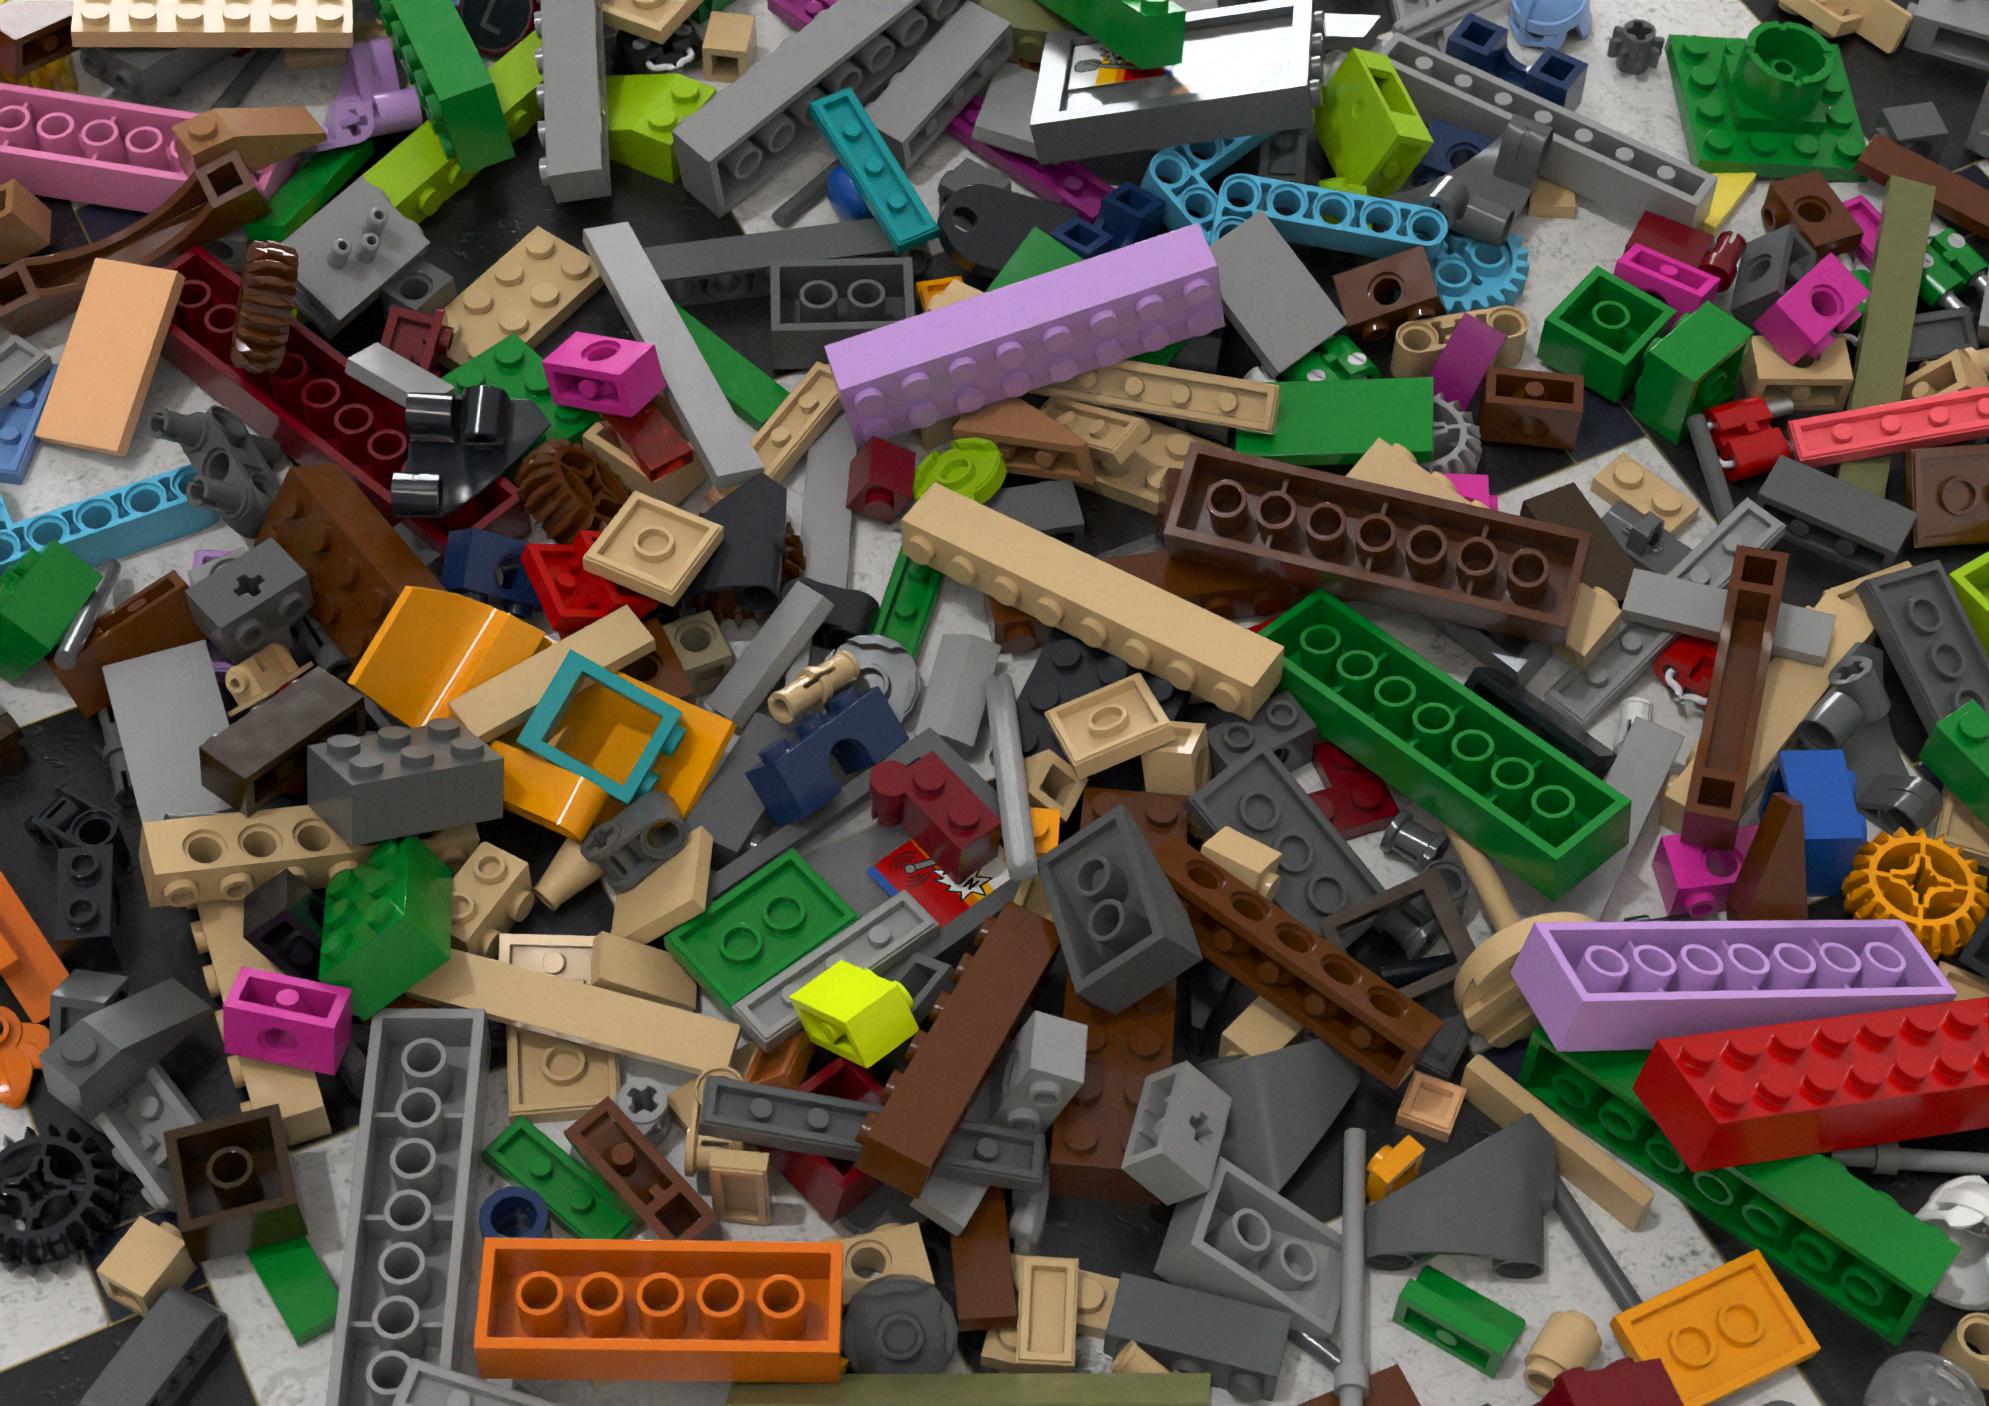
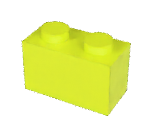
M840 960L789 996L812 1043L866 1069L908 1040L919 1030L911 1012L914 1008V1002L901 983L898 981L891 982L875 975L868 968L861 969L843 960Z

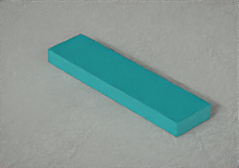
M848 87L811 102L809 106L810 115L896 254L938 238L937 232L939 227L852 88Z

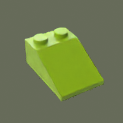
M678 73L606 76L610 159L674 184L681 174L672 131L685 117L693 115L710 102L717 93V88Z

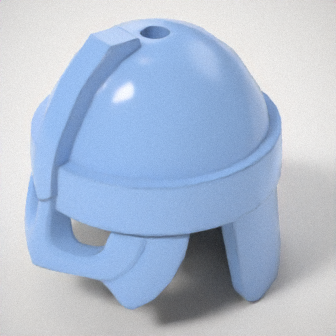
M1511 0L1508 24H1510L1511 30L1519 44L1543 47L1544 49L1550 47L1558 50L1566 38L1567 31L1576 27L1579 37L1582 39L1588 37L1592 28L1590 0ZM1530 32L1535 33V34H1539V35H1544V36H1543V37H1534V36L1531 35Z

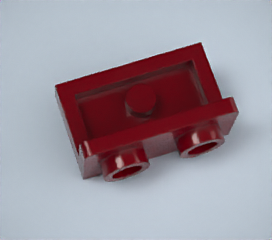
M391 305L380 344L441 378L442 372L436 371L440 355L448 356L450 352L454 328L449 327L446 310L436 308L433 316Z

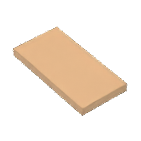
M95 257L35 433L37 438L47 443L126 457L186 277L174 270Z

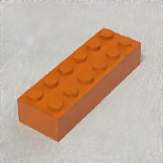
M484 1238L473 1346L480 1378L840 1383L844 1288L843 1242Z

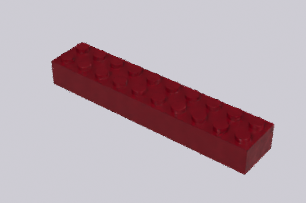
M198 244L163 268L178 271L186 279L160 355L265 438L276 440L281 450L299 465L310 466L338 463L392 527L402 523L440 553L442 563H444L449 531L477 528L523 540L532 533L529 513H526L523 509L526 503L518 497L516 493L518 488L503 476L468 504L448 517H394L391 509L392 477L395 471H406L409 438L405 426V408L344 373L347 358L293 316L291 318L281 368L275 374L264 372L256 374L246 372V369L234 367L230 359V349L241 277Z

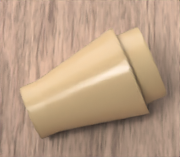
M568 837L540 881L532 888L536 897L553 911L605 875V872L596 862H588L581 854L583 842H577Z

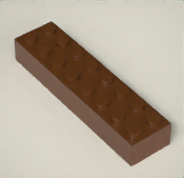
M1190 442L1163 535L1168 556L1313 590L1321 587L1330 594L1565 648L1589 558L1592 532Z
M1084 787L1080 830L1121 803L1128 808L1151 850L1156 848L1171 834L1176 835L1187 843L1189 812L1182 803L1190 796ZM1067 968L1063 1018L1088 1026L1084 1084L1053 1123L1048 1195L1160 1205V1199L1121 1169L1145 1078L1148 1075L1171 1067L1177 976L1117 1015H1114L1077 995L1069 969Z

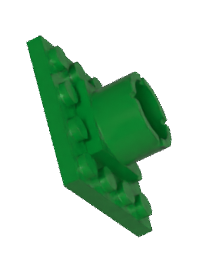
M1778 21L1761 23L1751 30L1747 39L1669 34L1664 49L1692 166L1708 173H1756V177L1791 178L1819 170L1825 180L1868 182V178L1853 171L1859 157L1867 146L1838 44H1828L1816 31L1804 25L1788 21L1784 24H1779Z

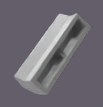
M948 634L942 636L914 737L931 727L964 760L968 757L974 748L987 701L985 681L990 675H994L1001 645L973 634Z

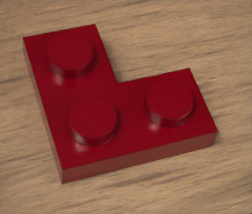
M1331 741L1314 745L1311 762L1325 789L1309 793L1308 795L1345 841L1388 828L1400 811L1384 780Z

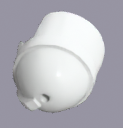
M1980 1175L1960 1176L1936 1188L1930 1195L1927 1203L1914 1216L1924 1223L1937 1226L1947 1234L1952 1242L1962 1248L1934 1298L1960 1309L1986 1310L1989 1309V1185Z

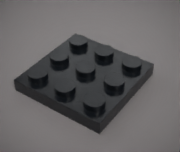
M1053 628L1016 701L1023 759L1050 749L1070 764L1053 735L1044 712L1133 674L1140 673L1169 721L1180 720L1193 693L1177 689L1168 681L1143 669L1134 668L1117 656L1102 649L1090 647L1081 639ZM991 750L989 759L991 765L994 766L993 751ZM1141 755L1086 777L1089 780L1085 787L1141 792L1146 790ZM1083 792L1079 797L1080 799H1083Z

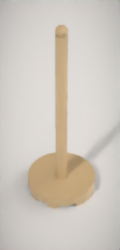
M1440 821L1497 931L1496 934L1476 948L1462 965L1455 979L1454 999L1471 1032L1485 1037L1489 1045L1497 1048H1506L1516 1040L1531 1038L1532 1032L1540 1024L1510 973L1533 924L1537 922L1597 921L1589 916L1573 912L1546 913L1521 920L1489 856Z

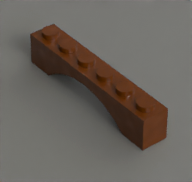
M236 149L195 170L168 200L147 216L125 229L97 242L73 250L40 257L22 258L0 269V323L12 336L16 334L21 338H25L76 312L95 257L163 268L197 244L204 247L272 212V209L255 175Z
M1737 545L1714 669L1684 811L1680 842L1734 852L1789 553Z

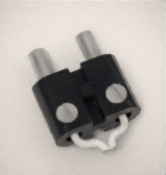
M688 18L663 45L617 29L615 42L635 75L667 74L666 70L672 73L682 72L684 68L693 66L703 59L702 45L704 41Z

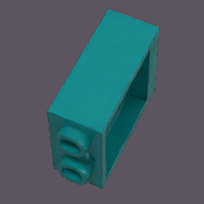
M570 649L516 742L521 749L593 782L609 794L608 798L627 808L640 796L653 792L660 778V775L653 772L663 754L669 757L674 755L687 729L680 726L684 719L682 711ZM586 677L662 719L624 786L548 744Z

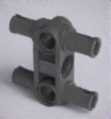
M213 405L206 413L198 411L189 415L170 411L161 406L154 408L153 412L164 418L149 414L146 422L148 435L155 439H163L180 444L183 452L197 472V475L192 477L193 480L204 484L203 486L189 481L186 488L188 503L191 506L219 511L227 525L243 537L256 539L281 487L271 470L275 467L274 464L265 460L268 459L278 463L281 455L279 443L271 438L249 434L241 419L221 406Z

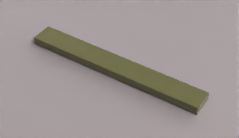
M1891 175L1886 183L1867 289L1871 294L1866 297L1853 370L1854 380L1849 392L1846 411L1901 401L1936 192L1935 186ZM1892 454L1837 463L1835 478L1885 498Z

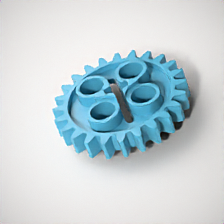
M1448 230L1438 256L1432 261L1446 308L1445 312L1439 314L1444 316L1504 306V304L1514 306L1517 295H1522L1524 292L1530 263L1527 262L1529 250L1521 248L1523 236L1511 235L1510 232L1504 244L1499 248ZM1414 232V235L1420 240H1432L1431 236L1425 232ZM1395 290L1393 298L1394 302H1396L1399 299L1401 291Z

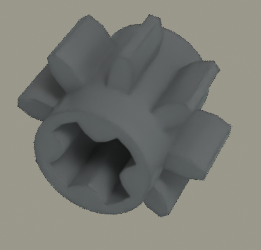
M1640 19L1630 20L1625 23L1623 28L1620 26L1614 27L1608 46L1607 57H1616L1615 63L1620 71L1630 75H1638L1645 72L1648 66L1654 69L1657 68L1665 39L1663 37H1655L1656 29L1651 23Z

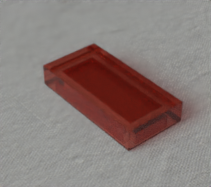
M651 401L632 418L597 412L598 421L651 482L693 462V449Z

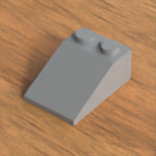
M1219 1156L1216 1161L1209 1191L1177 1202L1154 1273L1174 1285L1293 1314L1290 1324L1291 1330L1326 1340L1333 1333L1341 1305L1342 1235Z

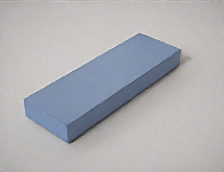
M53 364L49 371L0 411L1 483L22 485L40 442L35 433L59 364Z

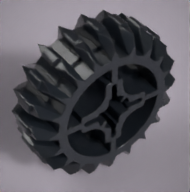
M50 1123L44 1134L37 1136L35 1130L27 1126L24 1139L17 1142L4 1135V1149L0 1151V1215H11L13 1220L24 1221L25 1229H13L0 1222V1263L3 1269L12 1274L22 1265L26 1274L34 1278L43 1264H47L49 1270L57 1275L61 1266L60 1261L70 1258L73 1263L80 1265L82 1260L80 1251L85 1247L100 1251L101 1241L97 1233H114L113 1227L115 1223L111 1215L121 1212L122 1202L118 1193L121 1192L122 1184L118 1173L114 1172L115 1165L111 1156L106 1154V1151L102 1152L99 1143L92 1136L83 1140L80 1132L76 1131L74 1127L61 1136L59 1129ZM59 1170L69 1171L82 1177L86 1181V1185H73L71 1179H61L58 1175Z

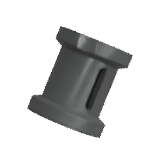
M1405 809L1393 819L1381 840L1380 849L1386 853L1394 851L1416 865L1417 872L1421 873L1428 864L1442 859L1448 849L1450 839L1442 833L1436 835L1415 822L1413 814Z

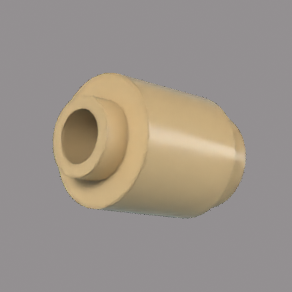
M1570 1310L1552 1313L1525 1357L1526 1369L1523 1372V1378L1527 1385L1545 1397L1553 1387V1379L1560 1373L1575 1367H1584L1587 1372L1602 1347V1339L1597 1332L1595 1323L1578 1311Z

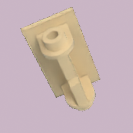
M277 642L267 644L260 651L227 671L225 677L226 687L235 698L238 706L226 714L230 718L246 708L250 711L252 708L260 706L272 698L286 682L298 679L297 676L314 666L312 661L298 667L286 646Z

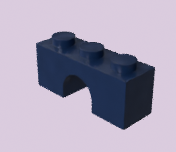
M1470 12L1447 38L1445 54L1573 112L1581 104L1588 64L1547 47L1533 66L1524 65L1512 56L1507 47L1509 29Z
M1127 181L1102 198L1100 210L1094 224L1075 216L1052 231L1049 236L1086 260L1156 237L1166 201Z
M879 686L860 693L857 692L855 687L846 689L827 702L831 710L822 716L821 712H817L797 723L793 727L797 735L787 741L785 737L781 738L758 752L762 761L745 772V775L776 827L807 818L841 792L830 770V753L837 759L845 774L848 775L877 765L909 740L908 735Z

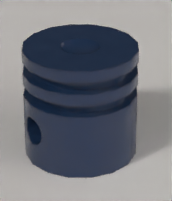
M524 1186L502 1188L489 1196L480 1209L479 1226L483 1243L484 1238L554 1239L548 1208L544 1199L535 1190Z

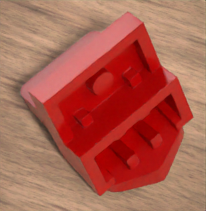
M579 530L572 545L527 543L520 556L552 630L558 632L561 640L625 605H628L637 618L641 620L653 609H656L660 601L583 570L582 558L603 531Z

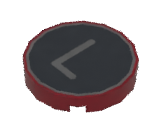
M460 0L458 13L476 49L487 54L503 57L535 30L534 12L541 11V3H537L536 0Z

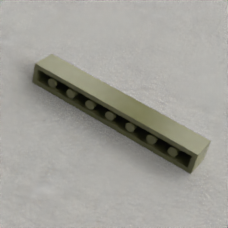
M1211 1373L841 1374L840 1383L733 1382L725 1406H1212Z

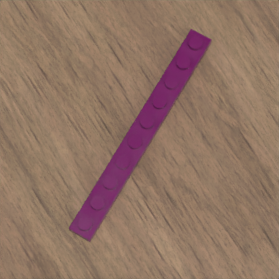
M767 0L768 10L798 31L812 22L813 18L820 11L827 10L837 2L836 0ZM977 95L968 102L944 129L1047 201L1078 210V217L1091 224H1094L1097 219L1102 198L1115 190L1111 185L1073 160L1059 162V165H1039L1037 159L971 139L974 125L984 102Z

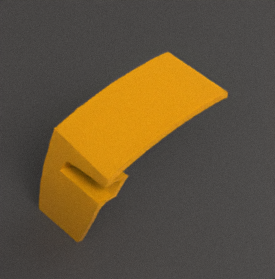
M405 586L347 683L408 728L426 726L432 719H454L449 711V701L554 645L557 641L545 636L546 632L523 620L477 600L452 592L425 587ZM616 671L614 674L682 711L684 719L680 726L687 729L686 734L674 755L669 757L663 754L653 772L660 775V778L653 791L665 792L673 797L685 822L706 788L737 725L733 721ZM595 683L576 694L548 744L624 786L662 719ZM528 721L488 742L487 745L504 758V810L574 839L577 842H583L590 828L594 829L600 824L608 822L626 809L623 805L608 798L609 794L593 782L521 749L516 740ZM659 822L651 828H659L667 822Z

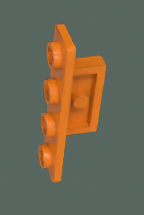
M0 871V974L31 1021L35 1024H41L50 1018V995L69 976V973Z

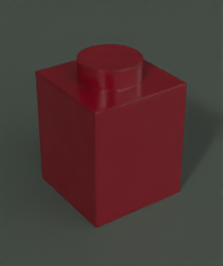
M872 436L850 462L846 508L866 515L871 519L890 524L912 499L916 452Z

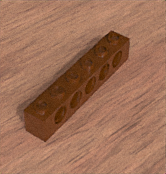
M1171 834L1152 850L1188 913L1203 956L1392 1089L1396 1090L1417 1067L1445 1022L1176 835Z

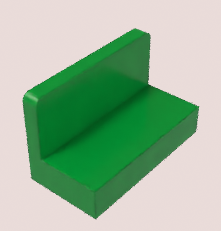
M1429 1265L1424 1266L1416 1280L1409 1278L1398 1296L1392 1318L1394 1323L1493 1380L1526 1324L1525 1320Z

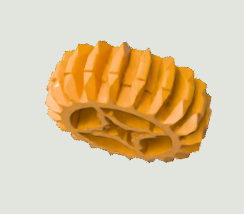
M1901 826L1892 836L1881 831L1878 836L1874 837L1873 842L1866 841L1864 846L1859 847L1852 863L1854 871L1847 875L1841 886V895L1846 897L1843 903V913L1854 915L1852 920L1903 919L1933 961L1937 960L1939 954L1950 960L1953 955L1957 954L1959 948L1965 949L1989 908V894L1985 892L1988 877L1976 874L1978 871V860H1964L1962 858L1964 854L1963 845L1954 848L1945 845L1944 834L1935 840L1927 838L1923 827L1915 832L1914 836H1910Z

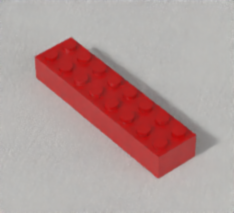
M1989 997L1657 1039L1632 1090L1692 1173L1989 1128Z

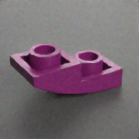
M1465 312L1429 376L1434 377V396L1443 391L1444 399L1447 403L1459 400L1461 412L1468 411L1483 386L1487 366H1492L1508 339L1507 335Z

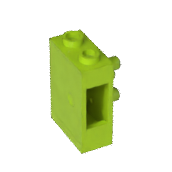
M1352 48L1322 90L1323 107L1315 108V124L1312 128L1336 176L1346 177L1347 184L1366 185L1368 196L1383 199V196L1397 193L1433 145L1434 141L1388 55Z

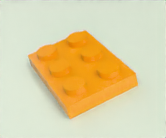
M1758 1249L1617 1314L1609 1323L1610 1328L1627 1356L1633 1358L1635 1362L1655 1358L1661 1359L1684 1406H1713L1814 1357L1821 1349Z

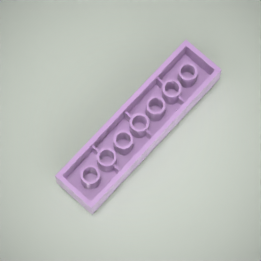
M1195 223L824 346L839 400L856 448L864 446L872 436L887 440L890 437L917 428H926L935 422L962 413L974 412L983 406L1010 397H1019L1028 391L1055 382H1064L1074 376L1101 367L1113 366L1122 360L1149 351H1158L1167 345L1194 336H1203L1215 329L1224 327L1218 265L1199 223Z
M1903 919L1537 922L1533 924L1510 972L1557 1052L1653 1049L1657 1039L1952 1002L1957 996L1956 991Z

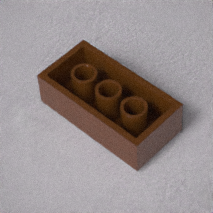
M338 463L289 468L253 545L256 547L272 537L308 574L315 606L308 611L315 620H318L324 626L325 632L356 668L405 586L448 591Z

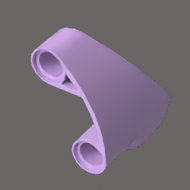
M386 36L354 42L353 48H345L347 63L343 64L340 87L335 101L328 108L326 119L321 125L322 129L326 132L327 140L299 153L318 152L357 144L368 138L417 129L423 124L421 107L415 89L413 87L400 89L393 52Z

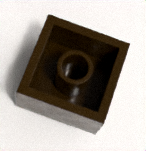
M278 1103L163 1132L180 1233L193 1264L309 1235L291 1140Z

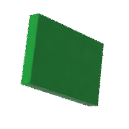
M790 848L706 907L705 912L683 923L663 937L665 948L733 1020L731 1006L861 919V917L793 848Z

